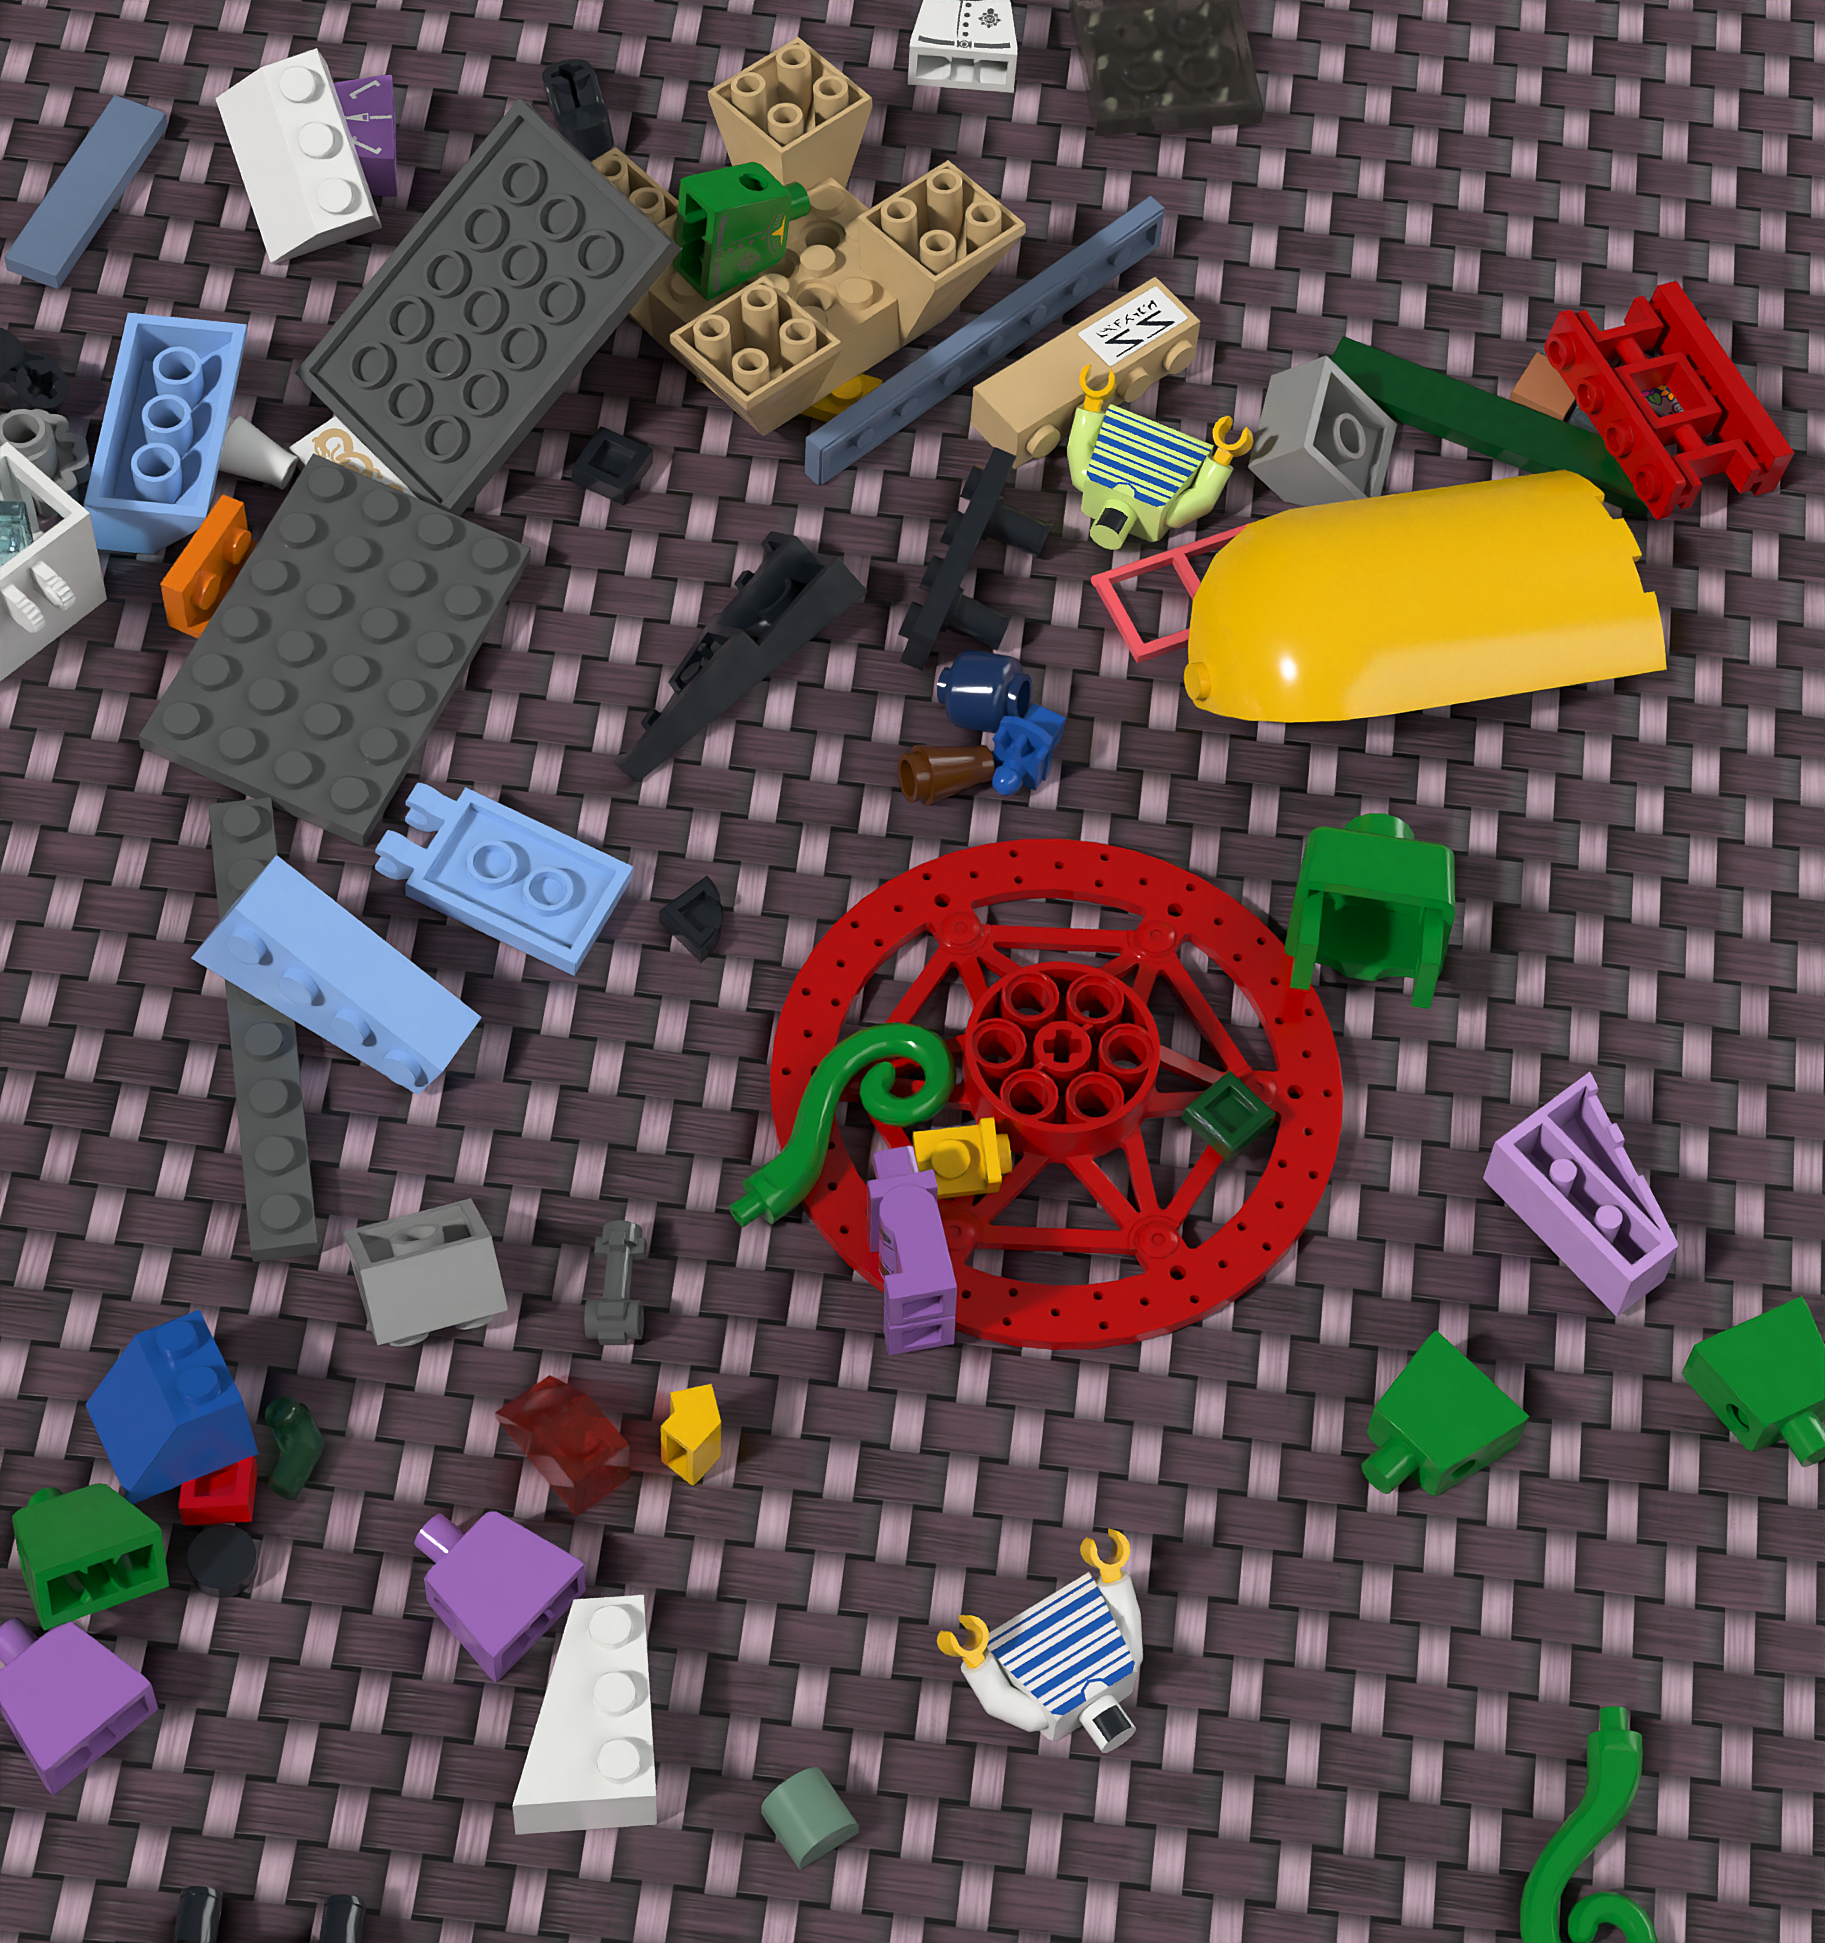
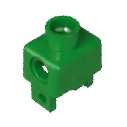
M1368 813L1355 817L1345 825L1344 829L1329 826L1312 829L1306 839L1284 947L1285 953L1293 956L1290 988L1309 990L1314 964L1317 963L1329 966L1348 978L1374 982L1391 976L1413 978L1411 1006L1430 1009L1437 978L1442 972L1455 918V858L1453 851L1443 844L1415 840V835L1408 824L1397 817L1384 813Z

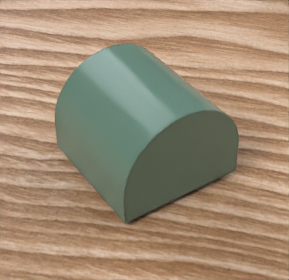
M819 1767L805 1769L784 1781L767 1796L761 1806V1814L799 1870L859 1833L858 1823Z

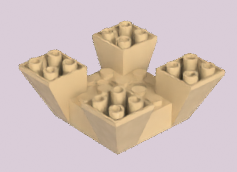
M797 37L708 91V100L732 166L749 162L759 163L783 186L792 182H798L805 188L809 196V214L789 222L784 257L777 264L708 301L673 268L672 260L627 315L762 436H765L829 395L836 388L862 374L944 321L1026 233V224L949 160L871 209L867 208L845 188L873 106L872 97ZM617 147L591 162L675 242L678 212L677 199Z

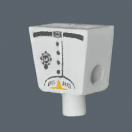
M923 0L910 40L908 85L1014 93L1018 48L1010 0Z

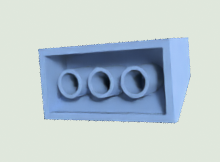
M137 313L127 314L84 501V508L91 516L97 549L154 554L198 530L206 519L211 508L247 338V324Z

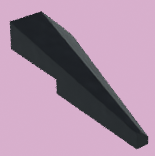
M771 531L761 543L767 555L756 572L752 573L750 570L742 571L734 583L739 593L721 613L713 614L668 681L674 690V694L660 713L656 709L648 711L641 721V725L646 732L626 754L619 755L614 764L635 782L641 781L865 595L868 590L839 558L811 553L797 536Z

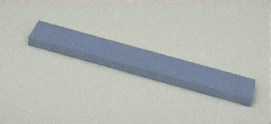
M1149 196L807 436L805 474L818 486L826 483L1158 248L1161 240L1164 207L1152 196Z

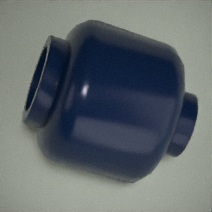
M965 650L956 657L951 668L945 667L942 670L938 679L937 699L939 703L945 704L946 714L950 722L959 728L996 734L1004 716L1023 718L1031 706L1032 679L1030 675L1024 674L1023 667L1018 659L1011 656Z

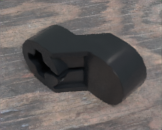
M568 59L548 66L542 73V79L556 130L587 159L603 155L611 150L614 145V138L609 114L592 65L582 59Z
M0 328V399L4 400L13 410L41 409L50 414H57L69 390L66 375L48 354L27 349L12 333Z

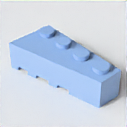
M277 855L235 901L191 957V959L417 1095L444 1071L482 1018Z

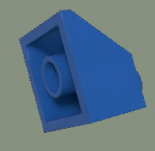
M200 1309L136 1334L85 1404L126 1500L131 1504L259 1454L243 1399Z

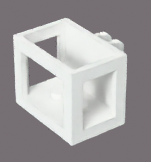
M8 442L0 446V511L5 528L0 532V681L107 600L90 513ZM31 490L64 518L46 533L39 529Z

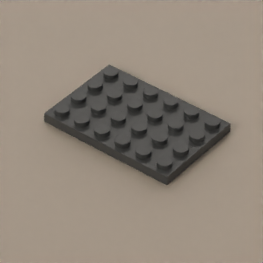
M519 98L301 364L295 374L418 499L460 517L682 248L530 104Z
M313 453L139 734L140 748L254 799L270 797L274 808L364 847L529 564L531 548Z

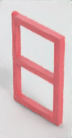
M1248 524L1091 577L1092 585L1099 593L1136 663L1187 647L1190 628L1143 643L1112 584L1173 564L1193 600L1201 582L1188 559L1226 546Z

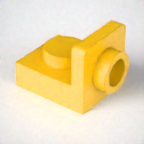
M994 1117L981 1118L979 1125L913 1132L914 1154L918 1171L934 1169L938 1186L937 1199L999 1192L1002 1183L1001 1173L1012 1172L1008 1134H996Z

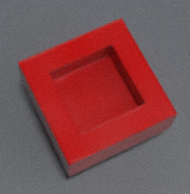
M255 1456L245 1458L197 1479L182 1483L178 1509L183 1525L252 1522L258 1471Z

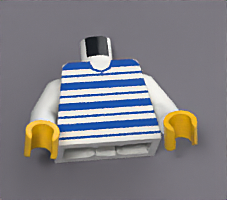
M1108 1529V1534L1113 1544L1112 1553L1105 1560L1099 1559L1097 1547L1093 1539L1086 1537L1080 1546L1081 1556L1084 1561L1100 1570L1101 1575L1096 1579V1582L1088 1572L990 1633L986 1624L980 1618L972 1615H958L960 1623L964 1625L967 1631V1640L962 1647L959 1646L956 1637L950 1631H940L937 1636L938 1647L944 1654L963 1659L961 1671L989 1715L1028 1732L1040 1731L1051 1741H1058L1083 1725L1102 1753L1116 1749L1136 1731V1727L1121 1708L1119 1702L1133 1692L1137 1669L1143 1661L1141 1613L1130 1574L1120 1569L1129 1559L1130 1544L1122 1533L1113 1529Z

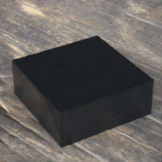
M600 426L572 466V482L625 505L652 466L653 449Z

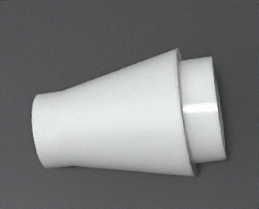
M239 416L236 419L230 417L219 471L265 482L284 489L294 474L298 457L286 452L243 416Z

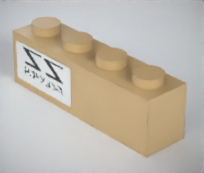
M1154 277L973 387L970 424L993 448L997 447L1017 456L1012 466L1014 469L1032 458H1042L1048 455L1057 446L1058 442L1068 437L1071 433L1077 406L1084 405L1086 395L1081 389L1079 375L1087 364L1092 366L1087 386L1093 391L1103 390L1107 386L1110 369L1113 370L1116 379V389L1109 399L1102 402L1100 410L1106 413L1110 404L1118 406L1124 401H1135L1145 393L1151 384L1169 373L1178 374L1187 368L1196 355L1200 320L1161 281Z

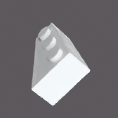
M644 1595L573 1600L512 1805L515 1835L657 1825Z

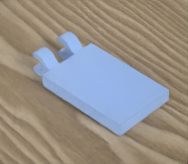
M417 783L406 800V806L411 809L405 817V822L424 832H438L429 847L425 849L411 842L403 835L387 830L375 849V853L381 856L375 865V869L395 880L408 879L405 886V896L575 976L631 882L633 866L466 787L458 800L455 801L442 795L429 785Z

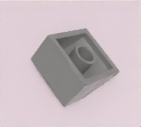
M1323 356L1271 376L1248 468L1284 502L1308 507L1378 497L1381 495L1397 424L1327 356Z
M471 1198L343 1231L367 1320L377 1345L385 1343L395 1347L413 1345L426 1339L430 1331L452 1325L457 1329L477 1328L492 1321L494 1314L509 1311L492 1236Z

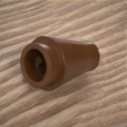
M914 745L911 752L901 754L898 760V779L903 795L907 801L911 803L920 801L925 806H929L979 783L992 781L995 772L993 757L986 745L974 747Z

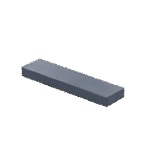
M114 95L4 256L7 271L59 289L168 127L166 113Z

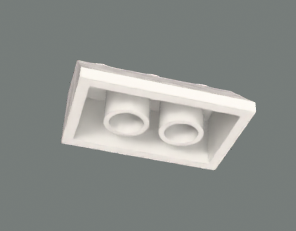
M317 48L263 66L215 98L272 265L382 228L328 65Z

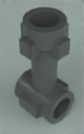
M625 1220L606 1222L603 1225L602 1237H596L594 1253L596 1258L606 1260L603 1299H587L584 1326L586 1338L598 1339L600 1345H627V1339L641 1340L643 1335V1302L641 1299H630L633 1260L646 1259L647 1243L645 1238H642L641 1226L634 1222Z

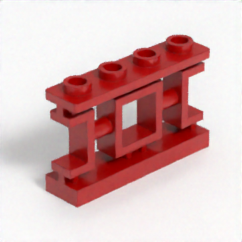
M1677 281L1657 285L1650 301H1647L1645 296L1634 298L1623 321L1626 325L1600 331L1586 310L1576 312V314L1571 309L1558 313L1544 344V350L1549 363L1559 372L1575 396L1578 407L1586 413L1604 440L1606 449L1616 458L1633 484L1637 496L1645 502L1656 520L1669 517L1676 504L1679 505L1681 510L1691 507L1703 485L1700 478L1722 472L1727 474L1739 494L1751 490L1757 496L1776 489L1794 455V451ZM1654 347L1660 356L1648 359L1643 351L1653 349ZM1619 357L1624 366L1616 367L1612 370L1606 360ZM1667 385L1683 409V412L1658 418L1641 391ZM1713 433L1719 443L1707 446L1701 437ZM1677 444L1682 453L1670 457L1664 447Z

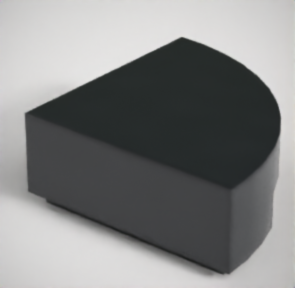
M705 876L659 910V922L700 963L715 949L723 926L720 894L708 876Z

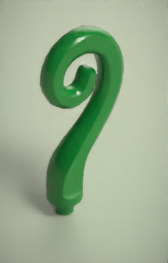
M894 1022L865 1028L837 1044L822 1059L810 1078L798 1108L792 1134L786 1146L769 1162L742 1181L746 1194L729 1205V1210L737 1223L745 1227L762 1216L767 1222L772 1224L793 1210L806 1198L822 1172L839 1097L848 1082L870 1064L885 1058L902 1057L918 1063L925 1073V1083L922 1088L912 1096L903 1098L896 1097L888 1092L896 1081L895 1067L885 1061L872 1067L860 1084V1098L864 1108L874 1119L886 1125L904 1128L921 1124L937 1115L952 1096L957 1078L955 1059L946 1042L937 1033L923 1026Z
M1618 1706L1601 1708L1599 1710L1600 1731L1590 1733L1587 1736V1782L1584 1796L1575 1810L1549 1839L1536 1859L1524 1885L1520 1903V1932L1523 1943H1561L1558 1933L1557 1914L1560 1897L1569 1879L1618 1827L1628 1814L1636 1798L1643 1762L1642 1735L1628 1730L1626 1708ZM1601 1891L1583 1897L1574 1904L1568 1917V1934L1572 1943H1591L1598 1926L1605 1923L1618 1927L1623 1932L1627 1943H1657L1654 1926L1646 1911L1629 1897L1616 1892Z

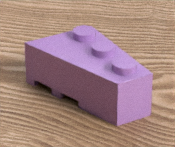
M1588 1072L1494 1143L1483 1179L1608 1309L1618 1317L1665 1280L1679 1244L1644 1176L1637 1175L1623 1147L1625 1139L1617 1123L1611 1124L1596 1095L1599 1088L1591 1072Z

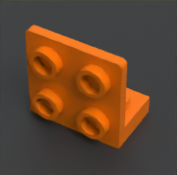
M222 494L161 582L168 626L199 639L258 542L251 540V532L248 530L243 502Z

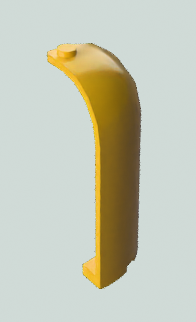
M1559 470L1294 508L1248 524L1214 556L1193 598L1188 639L1189 664L1184 670V684L1188 696L1193 700L1197 708L1222 716L1249 721L1289 723L1342 721L1391 715L1667 670L1665 643L1655 591L1646 593L1643 591L1640 577L1634 562L1640 559L1642 553L1624 518H1611L1603 506L1605 494L1592 482L1577 473Z

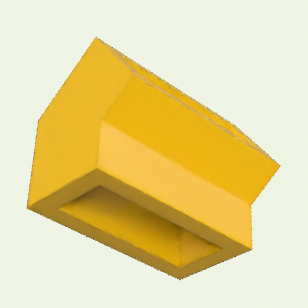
M712 1384L670 1392V1417L661 1425V1462L694 1486L721 1457V1419Z

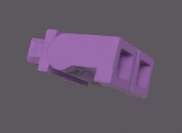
M913 1146L877 1151L873 1153L876 1180L867 1181V1238L870 1252L879 1251V1272L884 1280L883 1332L888 1355L954 1344L957 1285L937 1205L938 1186L934 1169L918 1171Z

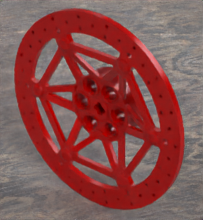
M1019 839L988 843L955 851L922 863L896 876L861 899L830 928L814 947L797 974L783 1005L778 1022L770 1069L771 1115L779 1153L786 1146L792 1134L798 1108L810 1078L822 1059L837 1045L841 1029L853 1003L879 967L903 945L924 931L931 932L939 944L937 951L885 1023L902 1022L911 1024L947 972L954 967L959 971L973 1010L969 1017L965 1034L945 1040L954 1059L960 1058L962 1060V1081L960 1084L955 1085L953 1094L944 1108L971 1111L976 1120V1125H979L981 1118L994 1117L996 1134L1007 1133L1010 1151L1020 1155L1022 1159L1012 1168V1172L1007 1173L1002 1178L999 1192L987 1193L975 1206H973L975 1195L954 1197L951 1201L945 1198L937 1199L957 1285L956 1331L1007 1345L1048 1350L1099 1349L1132 1344L1166 1335L1215 1313L1234 1302L1260 1282L1287 1255L1307 1228L1323 1198L1334 1167L1342 1129L1343 1084L1340 1059L1333 1031L1320 998L1311 983L1309 990L1290 988L1293 956L1285 953L1284 944L1257 916L1224 891L1201 877L1167 861L1131 849L1069 839ZM1061 898L1089 901L1116 907L1140 915L1143 919L1136 930L981 924L973 909L1022 899ZM937 903H945V904H947V906H946V907H939V906H937L936 904H937ZM1175 912L1178 913L1180 916L1174 917L1171 916L1169 913ZM1191 942L1214 960L1248 999L1262 1023L1272 1048L1277 1071H1252L1178 959L1176 953L1183 943ZM995 948L1120 953L1121 955L1100 968L1065 961L1043 962L1021 967ZM979 963L1001 977L990 988L986 985ZM1138 969L1131 989L1120 979L1133 970ZM1158 976L1165 978L1226 1072L1215 1070L1160 1045L1157 1026L1147 1007ZM1032 1008L1040 1014L1033 1016L1024 1015L1018 1012L1017 1009ZM1096 1011L1103 1014L1104 1017L1090 1018L1081 1012ZM989 1055L1002 1056L1008 1061L996 1064L988 1062L983 1058ZM902 1057L885 1058L876 1061L862 1069L848 1082L838 1102H860L862 1108H864L860 1098V1084L872 1067L884 1061L891 1063L896 1070V1081L888 1092L896 1097L912 1096L922 1088L925 1081L901 1077L921 1071L923 1068L913 1060ZM1125 1060L1132 1062L1137 1067L1131 1069L1120 1068L1113 1062ZM1159 1067L1206 1088L1212 1086L1230 1070L1276 1113L1274 1120L1278 1121L1279 1124L1273 1152L1255 1190L1240 1210L1217 1233L1195 1249H1190L1186 1246L1178 1231L1224 1161V1158L1208 1145L1168 1207L1163 1210L1159 1208L1140 1125L1145 1118L1183 1116L1184 1109L1205 1092L1159 1093L1155 1088ZM1289 1094H1297L1300 1098L1293 1099L1289 1096ZM1031 1106L1040 1112L1034 1115H1025L1014 1108ZM1093 1108L1103 1112L1105 1116L1089 1117L1082 1114L1080 1110ZM867 1112L888 1149L913 1146L902 1127L886 1125L874 1119ZM834 1113L822 1172L815 1186L801 1202V1205L823 1238L843 1260L876 1289L884 1293V1280L879 1272V1251L870 1252L867 1238V1186L859 1176L846 1151L837 1125L836 1114ZM1116 1148L1124 1149L1138 1212L1093 1161L1095 1158L1107 1154ZM1049 1163H1065L1121 1230L993 1226L990 1223ZM974 1249L1128 1254V1256H1136L1145 1273L1116 1281L1087 1285H1048L1027 1283L995 1276L969 1267L965 1263ZM1178 1273L1182 1275L1183 1279L1175 1280L1170 1275Z

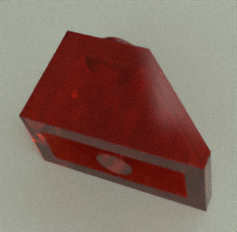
M551 1375L495 1412L496 1419L575 1516L631 1478L630 1447L627 1441L589 1395Z

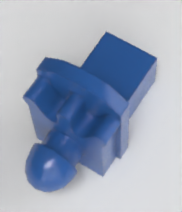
M1032 703L1023 718L1017 716H1004L1002 718L999 729L992 738L995 744L993 754L995 772L992 777V785L998 794L1004 796L1015 794L1022 785L1036 791L1042 780L1046 781L1050 774L1052 752L1064 735L1066 717Z

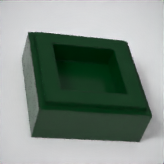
M1229 1070L1184 1109L1182 1120L1229 1162L1273 1124L1276 1113Z

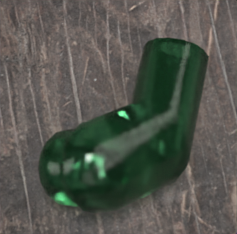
M286 1395L271 1401L265 1411V1421L272 1428V1434L282 1453L279 1462L267 1481V1486L274 1493L285 1499L296 1500L323 1453L324 1440L309 1408L301 1402L298 1403L295 1398Z

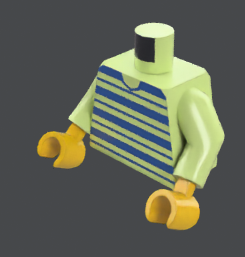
M1087 364L1079 375V383L1086 396L1084 405L1077 406L1067 445V456L1072 484L1079 491L1083 492L1081 511L1086 516L1095 519L1090 529L1092 539L1098 545L1110 550L1121 548L1128 534L1149 542L1160 541L1170 528L1178 529L1210 513L1234 469L1229 465L1232 458L1246 454L1252 447L1253 435L1251 430L1246 427L1238 442L1230 445L1225 444V436L1231 429L1233 419L1230 416L1220 418L1213 428V439L1218 448L1214 456H1212L1214 445L1112 404H1110L1106 413L1100 411L1102 402L1114 394L1116 379L1113 370L1110 369L1109 381L1103 390L1093 391L1089 389L1087 381L1090 377L1092 366Z

